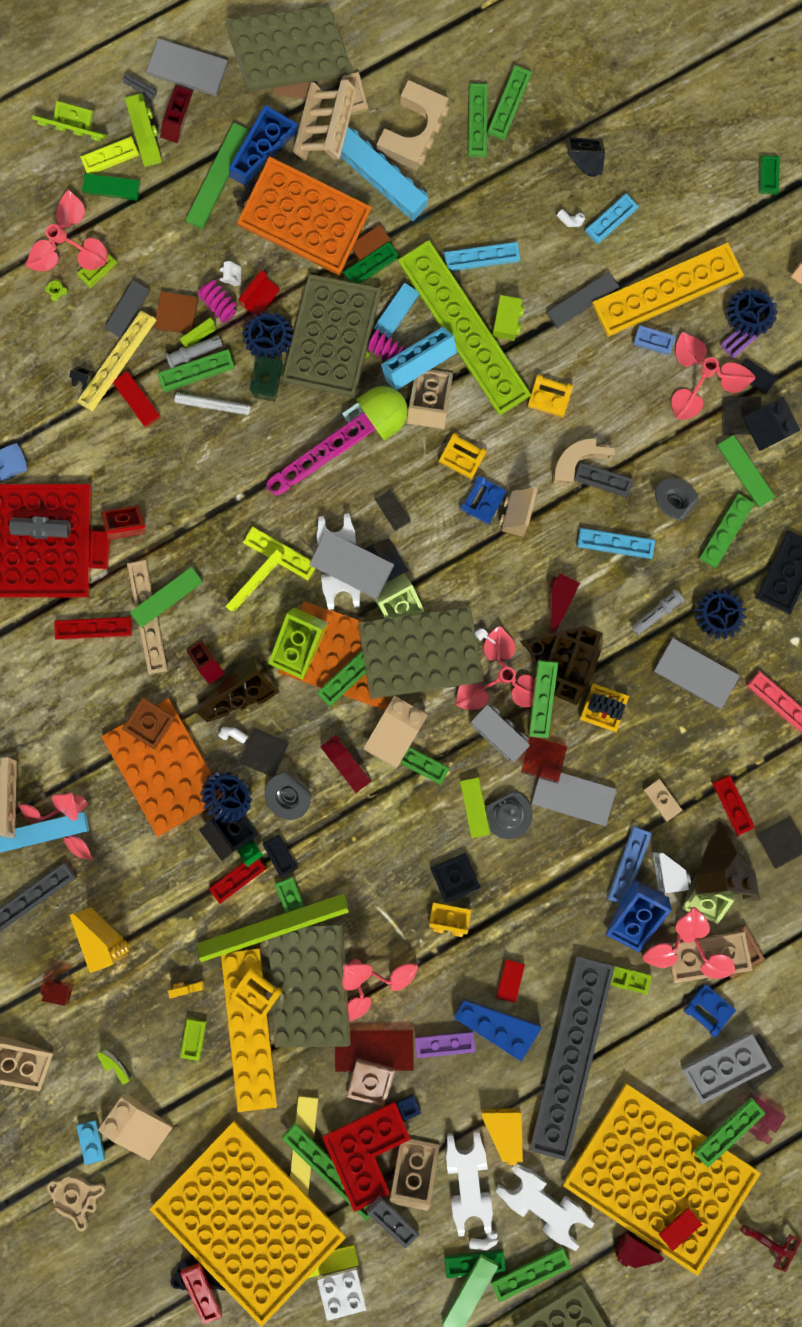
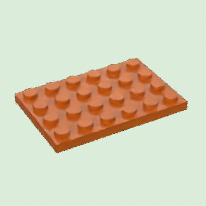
M269 156L242 211L237 226L340 276L372 207Z
M303 601L301 611L328 622V626L303 680L279 669L278 673L322 688L362 651L358 623L363 621ZM366 674L342 695L383 710L387 709L392 697L370 699Z
M169 698L157 705L175 716L176 719L156 750L122 730L125 723L101 736L157 837L206 810L203 809L205 803L200 802L203 797L200 793L206 779L212 776L210 769Z

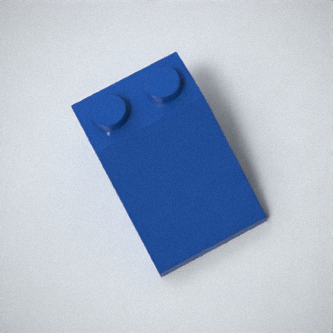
M635 880L625 894L606 931V936L640 952L671 912L669 897Z

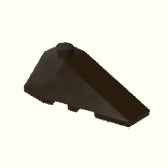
M253 656L238 666L195 709V712L208 723L229 715L231 711L237 709L242 711L247 709L248 705L264 703L280 691L266 668Z

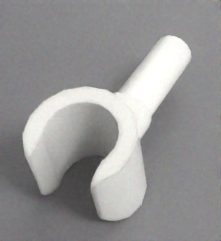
M480 628L475 631L476 638L479 641L483 638L489 639L486 630ZM489 639L492 643L496 644L494 640Z

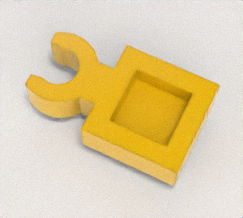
M203 981L186 985L184 982L175 983L173 988L168 990L169 998L201 991L204 989Z

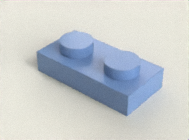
M639 325L633 345L669 356L675 336Z

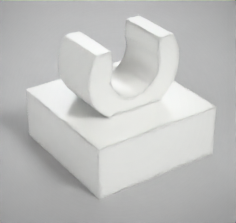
M231 261L224 262V267L220 268L223 278H219V281L233 286L241 285V267Z

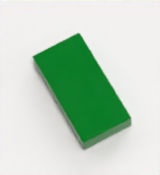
M761 155L759 194L777 195L779 193L780 156Z

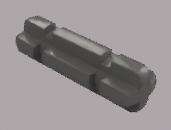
M129 73L124 75V84L132 86L131 88L143 95L146 94V97L151 100L157 95L156 89L151 86L148 87V84L136 77L133 78V75Z

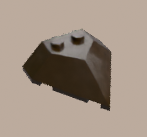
M582 626L521 640V644L528 650L536 666L538 660L558 662L555 693L558 698L577 705L590 684L602 651L603 632Z
M719 821L715 827L716 832L714 836H711L701 858L702 863L694 874L696 895L714 896L720 893L742 895L743 900L759 901L760 893L757 877L744 860L721 821Z

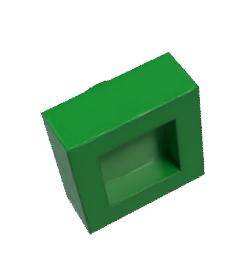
M253 839L237 850L247 867L263 856Z

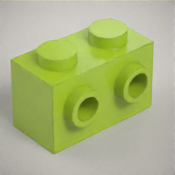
M500 295L493 331L494 338L515 341L516 335H520L521 324H518L519 317L523 318L525 306H521L522 299Z

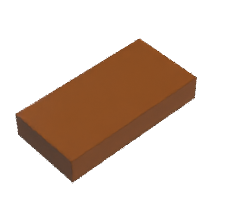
M379 225L356 240L352 251L360 261L388 241L391 242V239L382 226Z

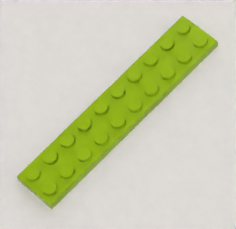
M430 240L398 259V264L419 293V296L441 328L444 327L454 335L458 355L498 416L503 415L531 397L525 384Z

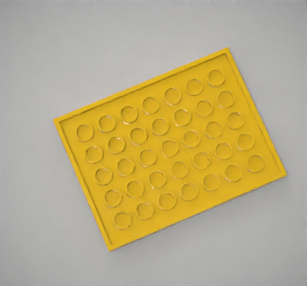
M625 1083L562 1184L565 1188L698 1276L761 1173L728 1150L707 1168L693 1152L707 1136ZM688 1207L703 1225L672 1251L658 1233Z
M235 1121L224 1130L149 1209L261 1327L346 1238V1234Z

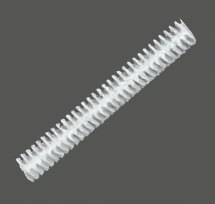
M176 393L174 402H178V404L185 403V405L208 407V409L215 408V410L231 411V413L238 412V414L249 415L251 409L249 404L245 406L242 403L238 405V402L233 404V401L232 403L231 401L226 403V400L225 402L224 400L223 402L219 401V399L215 401L212 398L208 400L205 397L203 399V396L202 398L201 396L196 398V395L191 397V394L190 396L189 394L185 396L182 393L181 395Z

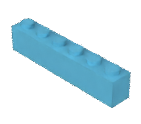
M347 127L340 157L408 218L414 221L428 206V195L426 192L416 188L413 181L409 177L405 178L395 165H390L382 153H377L368 141H363L356 130Z

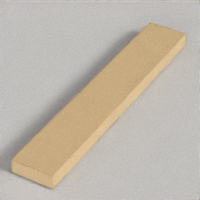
M146 559L127 563L135 608L153 595ZM156 617L143 628L139 626L149 675L168 671L158 617Z

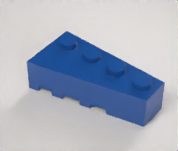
M265 105L229 167V177L246 186L264 168L269 156L273 158L297 134L298 124Z
M463 998L453 1014L456 1020L520 1061L523 1060L542 1029L539 1023L508 1014Z

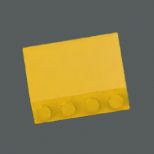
M91 907L70 915L90 973L111 966L129 956L128 952L130 949L127 941H124L123 937Z

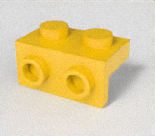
M433 902L429 927L434 932L444 933V930L452 931L451 935L463 937V934H468L471 909Z

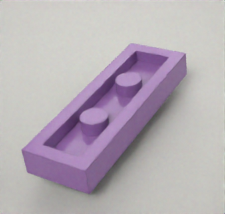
M473 1031L415 1037L417 1058L476 1052Z

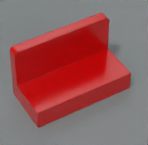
M261 270L238 299L240 306L252 315L255 313L257 316H261L260 311H265L280 292V288L268 279V275Z

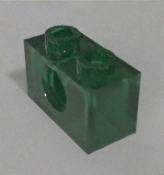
M259 356L258 362L254 364L253 373L256 374L255 379L251 380L250 391L254 398L276 402L283 369L282 360ZM263 376L271 377L268 382L261 381Z

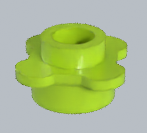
M59 279L51 281L45 287V291L51 295L52 301H58L59 297L67 294V289L61 285L62 282Z

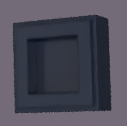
M414 1094L395 1102L403 1122L421 1114Z

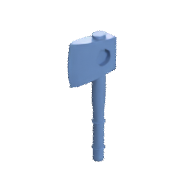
M17 443L0 450L1 481L8 480L11 476L27 471L24 455Z

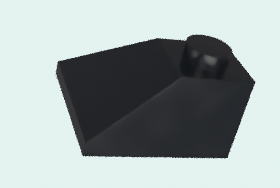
M566 137L567 154L583 174L591 177L602 175L605 158L603 139Z

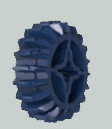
M754 286L750 290L747 287L742 291L739 289L736 295H732L731 301L727 304V321H732L730 327L735 326V332H739L741 329L742 336L749 332V338L754 334L758 337L761 333L765 334L775 323L778 310L775 309L777 303H772L774 298L767 296L768 291L762 293V288H759L758 291L755 290ZM744 302V308L738 311V304ZM765 313V320L759 322L761 314Z
M261 310V316H257L254 313V320L250 318L247 320L250 325L244 324L246 331L242 332L243 337H245L243 343L247 344L246 350H251L250 354L252 356L257 354L258 360L264 356L266 362L268 357L275 361V355L281 358V352H288L286 347L291 346L290 340H292L293 335L290 333L293 331L289 327V321H284L285 317L283 315L278 317L277 311L272 315L271 311L268 310L267 314L264 315V312ZM271 323V324H275V325H273V326H266L265 324ZM259 327L260 333L256 336V339L253 340V334L255 330ZM264 331L266 334L269 333L271 335V340L265 337ZM283 331L281 341L278 344H276V337L279 336V333ZM259 345H269L271 348H262Z
M718 588L714 589V593L709 590L707 591V596L702 595V601L696 603L701 607L694 610L696 613H700V615L695 616V620H701L697 626L703 625L702 632L704 633L708 630V637H712L715 633V639H719L720 636L723 639H727L728 635L730 637L735 636L734 631L737 633L741 631L739 626L743 627L745 625L742 620L746 619L747 616L742 614V612L747 611V608H741L744 601L738 602L737 599H739L740 595L737 594L733 597V590H730L728 594L726 588H723L721 593ZM715 599L714 610L706 613L708 604ZM722 600L730 603L733 608L726 607ZM720 610L721 612L723 611L724 613H727L721 618L720 616H718V614L714 615ZM735 614L732 625L727 628L728 616ZM708 619L715 620L720 628L713 626Z
M224 771L214 773L202 785L200 795L203 797L200 802L205 803L203 809L209 810L208 815H215L214 820L220 818L221 822L227 820L228 823L234 820L238 821L247 814L251 807L250 803L253 799L250 798L252 792L247 790L249 785H244V779L239 780L238 774L232 776L231 771L227 774Z

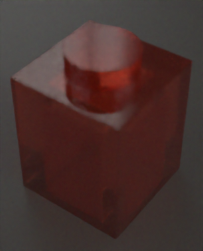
M54 979L46 981V984L44 983L41 988L42 1001L66 1006L70 1002L74 984Z

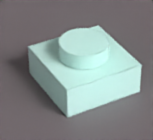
M357 403L342 413L347 422H350L364 411Z

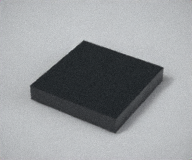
M466 853L430 868L445 904L481 890Z

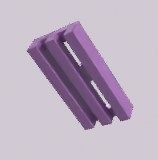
M740 329L739 332H734L720 346L734 359L758 337L756 335L752 336L733 353L731 350L742 342L749 333L746 332L744 336H741L728 348L726 345L742 332Z

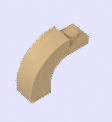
M585 439L572 444L559 458L554 470L553 484L572 486L575 467L580 461L587 458L612 460L615 448H610V445L607 444L596 446L597 439Z

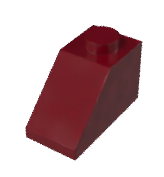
M202 640L186 650L197 670L209 685L225 674Z
M628 1231L624 1233L614 1251L618 1258L617 1261L625 1267L630 1265L633 1268H639L662 1262L664 1259L659 1250Z

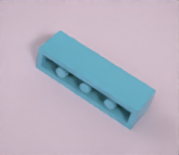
M442 327L381 364L386 382L395 390H398L455 355L457 349L454 335Z

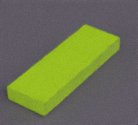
M480 777L460 781L471 838L491 835Z

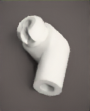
M564 209L560 210L556 215L567 227H580L585 220V216L582 213L570 216Z
M224 726L218 733V736L223 740H227L230 735L242 744L248 737L233 727Z
M491 1231V1233H487V1238L485 1239L471 1238L470 1249L486 1251L498 1243L497 1232Z

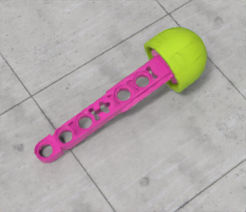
M385 386L375 387L356 399L363 409V413L288 465L281 474L278 472L267 482V489L275 496L283 494L290 489L289 486L296 485L375 430L378 431L384 441L397 433L406 422L408 409L403 396L395 389ZM352 428H358V433L355 436L349 435ZM336 439H343L341 446H334ZM324 451L325 456L322 457L320 452ZM310 460L312 462L311 466L304 469L303 463ZM295 471V478L289 480L287 478L288 473ZM275 482L281 483L278 490H272V485Z

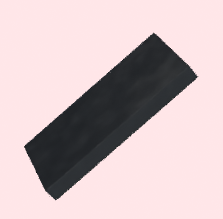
M788 530L755 599L791 615L802 592V537Z

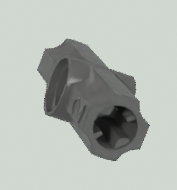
M32 517V519L11 518L9 523L11 535L48 539V537L69 538L71 534L70 522L66 520H50L45 517Z

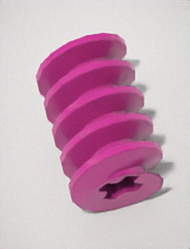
M213 280L205 284L197 295L205 302L206 306L210 307L212 312H215L216 317L220 318L222 323H225L236 314L237 310L234 308L237 303L232 302L230 304L232 298L230 296L224 298L227 292L222 291L220 293L222 287L220 285L215 287L217 281Z
M377 329L371 337L368 347L369 352L375 350L374 354L376 356L381 354V359H387L388 361L404 351L405 345L398 348V341L392 344V337L385 340L386 333L379 336L380 329Z

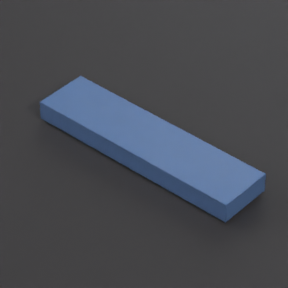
M632 826L607 897L608 900L621 904L625 894L635 882L652 834L651 832Z

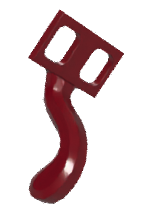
M742 1225L740 1228L742 1234L754 1238L777 1254L778 1257L773 1265L774 1268L784 1272L787 1271L802 1239L789 1234L784 1244H777L750 1226ZM796 1239L794 1247L788 1249L791 1240ZM787 1257L784 1266L779 1267L782 1258Z

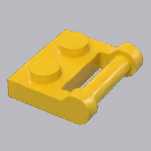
M537 374L527 407L563 418L573 384H563ZM540 385H544L553 389L565 392V394L563 397L554 393L540 390L539 387Z
M454 433L441 455L439 463L472 480L488 450L485 448L481 449ZM457 444L478 455L477 458L474 459L454 448V445Z
M251 967L230 997L263 1020L283 990L280 987L276 988L256 973V969ZM249 980H254L272 994L271 998H267L248 983Z

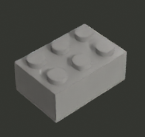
M486 705L469 724L510 763H514L530 746L527 743L529 739L522 732L517 733L513 729L515 726L508 719L503 720L499 716V710L493 705L491 707Z

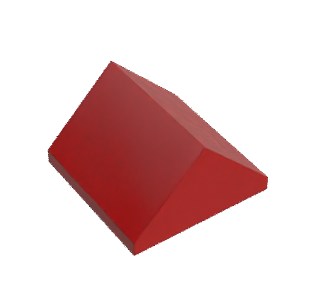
M138 505L101 511L106 541L143 535L145 533V523Z

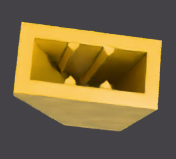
M520 1108L481 1109L482 1118L502 1162H506L508 1165H516L518 1162H523L522 1112Z

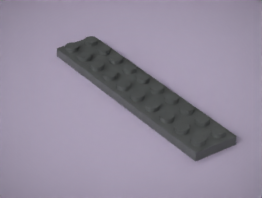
M580 956L575 957L529 1146V1151L565 1161L569 1159L615 968L614 965Z

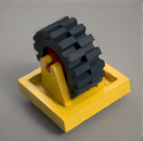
M592 683L579 720L616 733L629 696Z

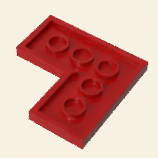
M394 1101L322 1135L354 1212L370 1205L378 1196L384 1198L390 1195L375 1157L411 1140Z

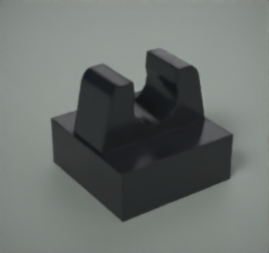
M79 366L70 370L69 375L72 378V386H77L78 381H81L82 390H85L94 378L95 372Z

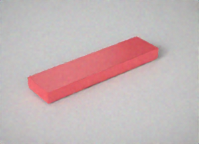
M758 671L746 686L802 734V707L761 671Z

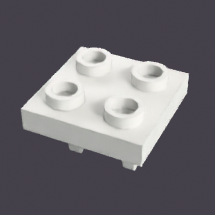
M357 1267L317 1278L327 1321L366 1311Z

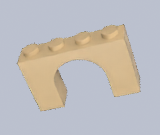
M408 80L400 96V105L422 115L426 120L427 126L420 135L411 138L400 136L384 128L377 142V153H382L385 157L417 171L419 165L423 166L427 155L425 153L427 149L430 150L433 146V137L435 133H439L443 117L446 118L449 113V98Z

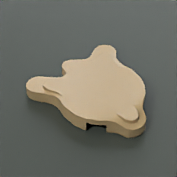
M72 1175L60 1180L50 1181L47 1185V1191L51 1195V1199H53L54 1209L62 1216L70 1218L78 1231H84L88 1226L85 1212L93 1213L97 1210V1198L104 1194L106 1187L103 1183L91 1184L84 1178Z

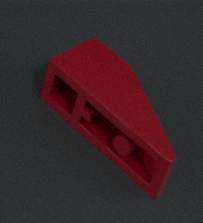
M175 85L162 120L160 138L175 143L179 142L193 90Z
M561 573L557 577L553 576L549 587H551L549 592V634L556 633L580 585L579 582Z
M336 735L321 746V749L355 793L371 782Z

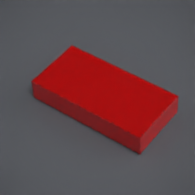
M91 530L90 569H109L111 540L106 541L105 531Z
M508 959L505 960L496 998L516 1003L525 964Z
M687 1207L658 1234L668 1247L674 1251L703 1224Z

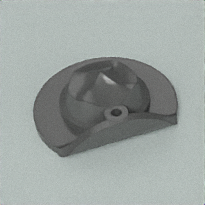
M668 478L661 481L655 490L656 502L661 510L668 516L680 521L686 518L699 499L695 490L689 484L676 478Z
M284 772L274 776L267 783L265 800L269 809L276 816L285 820H295L302 817L308 811L311 803V792L299 778Z
M513 791L486 806L490 830L500 838H518L531 825L533 817L531 805L517 791Z

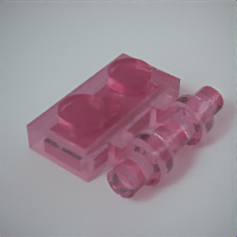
M751 1093L747 1100L750 1097L753 1098L766 1114L758 1121L762 1124L759 1129L753 1125L748 1131L755 1136V1139L769 1145L772 1137L767 1135V1131L770 1129L776 1133L786 1116Z

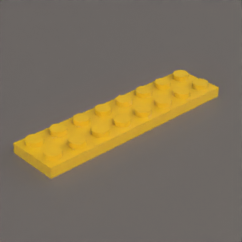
M725 243L592 302V306L608 338L743 278L744 274L729 243Z
M260 948L233 951L221 955L237 1110L238 1112L276 1108L278 1105L268 1014L261 1020L230 997L251 967L256 969V973L263 977ZM250 979L248 983L265 995V989Z

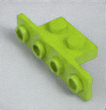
M142 93L126 97L127 109L144 167L161 163L162 160L155 139L158 133L155 124L151 125L150 119H153L150 107H146Z
M56 101L54 119L32 115V119L37 120V124L48 127L49 124L55 125L57 130L66 132V129L73 130V134L78 136L88 134L91 135L90 139L96 141L108 138V134L91 130L94 110Z

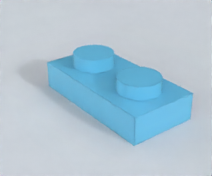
M98 1120L77 1124L76 1127L84 1164L87 1165L105 1160L101 1134L98 1131Z

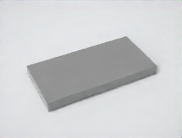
M158 39L146 73L149 76L217 97L228 66V60Z
M329 531L325 532L309 564L375 599H378L394 564Z
M674 638L670 640L653 671L718 709H722L740 677Z
M542 767L531 804L606 826L616 789Z
M752 1032L682 1067L701 1104L772 1069Z

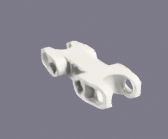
M344 514L343 528L339 532L331 533L356 545L355 530L351 523L350 514ZM324 516L318 517V546L325 532L329 531L326 528ZM321 574L322 589L326 597L328 610H334V598L342 591L350 593L353 598L354 608L360 607L361 591L328 574Z
M479 1130L473 1131V1145L467 1150L458 1149L454 1143L453 1133L447 1134L446 1161L448 1174L458 1173L460 1195L451 1196L452 1214L459 1236H465L464 1223L471 1216L481 1218L485 1233H491L493 1211L490 1191L480 1193L478 1171L487 1170L486 1152Z
M519 1164L511 1165V1170L521 1178L520 1186L517 1189L509 1190L498 1184L495 1188L496 1193L512 1210L523 1217L530 1209L547 1222L542 1230L550 1238L576 1251L579 1245L568 1234L570 1226L574 1223H582L592 1228L595 1224L593 1219L584 1212L579 1204L568 1196H565L559 1203L544 1192L543 1189L547 1182L533 1170Z

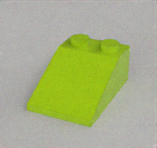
M295 607L286 614L268 664L303 680L323 639L328 622Z

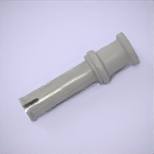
M216 335L187 348L180 347L178 351L170 354L165 353L170 368H174V366L184 362L189 363L190 359L222 347L219 336Z
M673 589L672 593L664 600H659L658 606L632 625V630L639 636L662 616L671 614L676 606L680 603L683 604L685 602L684 598L676 589Z

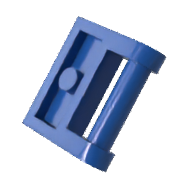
M477 475L474 480L475 484L459 509L489 525L507 491ZM483 486L487 489L476 510L471 508V505Z
M704 984L686 1005L683 1012L691 1015L709 1031L712 1037H716L736 1010ZM698 1004L718 1020L714 1025L695 1009Z

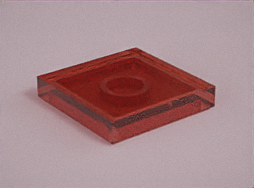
M530 736L528 742L530 746L526 750L520 773L558 784L568 746Z

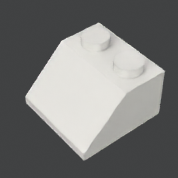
M652 852L658 891L671 893L689 890L688 885H691L689 873H686L684 868L664 853Z

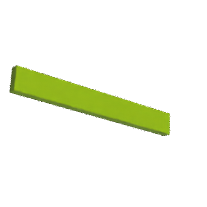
M341 894L197 943L199 960L204 962L348 913L346 896Z

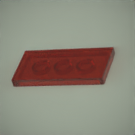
M350 1030L351 1045L348 1047H335V1072H353L357 1058L393 1067L395 1071H414L413 1030Z

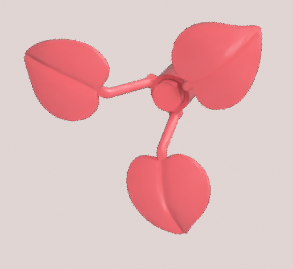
M70 190L65 192L57 207L56 218L59 224H51L46 229V236L49 238V241L40 240L33 245L28 260L25 263V266L43 272L53 269L59 260V256L55 252V242L61 244L65 241L81 250L78 254V262L84 269L95 270L106 264L108 253L102 242L95 238H88L82 247L68 239L66 231L62 229L71 227V223H80L85 215L84 204Z
M682 332L676 343V358L685 367H689L693 363L696 365L703 364L701 367L702 377L693 393L688 389H681L675 392L671 400L674 416L680 420H687L700 413L703 407V399L696 396V393L706 377H712L717 373L718 377L722 378L721 386L724 390L730 393H738L755 380V375L737 363L724 364L720 373L717 359L713 357L704 359L707 353L705 344L700 339Z
M499 626L488 635L489 639L494 640L496 644L486 639L483 649L486 658L490 661L498 659L502 669L498 671L496 680L483 687L481 683L459 686L455 703L462 709L477 710L485 706L489 696L484 690L498 682L503 684L512 682V685L515 687L511 691V697L515 704L520 707L532 706L535 679L529 675H522L518 678L517 683L515 682L516 673L514 669L507 667L501 661L508 660L514 655L515 643L504 629Z
M73 793L54 794L52 796V801L57 810L46 816H40L39 811L31 805L20 803L18 806L24 818L32 825L43 822L60 811L70 820L76 821L78 813L83 811L88 804L82 796L76 795L73 798ZM71 835L63 838L65 845L74 855L86 860L93 859L87 845L79 837Z
M695 907L677 921L675 928L678 934L674 948L668 943H660L647 950L642 957L644 962L658 968L670 967L678 960L675 952L678 950L680 940L682 939L686 943L695 941L705 962L700 967L705 976L721 979L730 976L736 971L734 962L728 955L721 953L714 954L709 959L706 958L698 938H703L709 933L710 925L706 917Z
M354 959L348 964L343 965L342 985L344 989L354 990L357 988L359 991V997H354L348 1002L349 1021L363 1016L371 1006V999L368 996L363 997L364 994L360 986L362 982L364 983L366 979L373 975L386 984H391L390 988L392 991H398L407 987L412 982L417 973L418 965L408 963L398 966L392 972L389 980L372 971L373 969L370 965L362 964L359 959Z

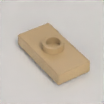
M660 779L643 790L666 822L682 811Z

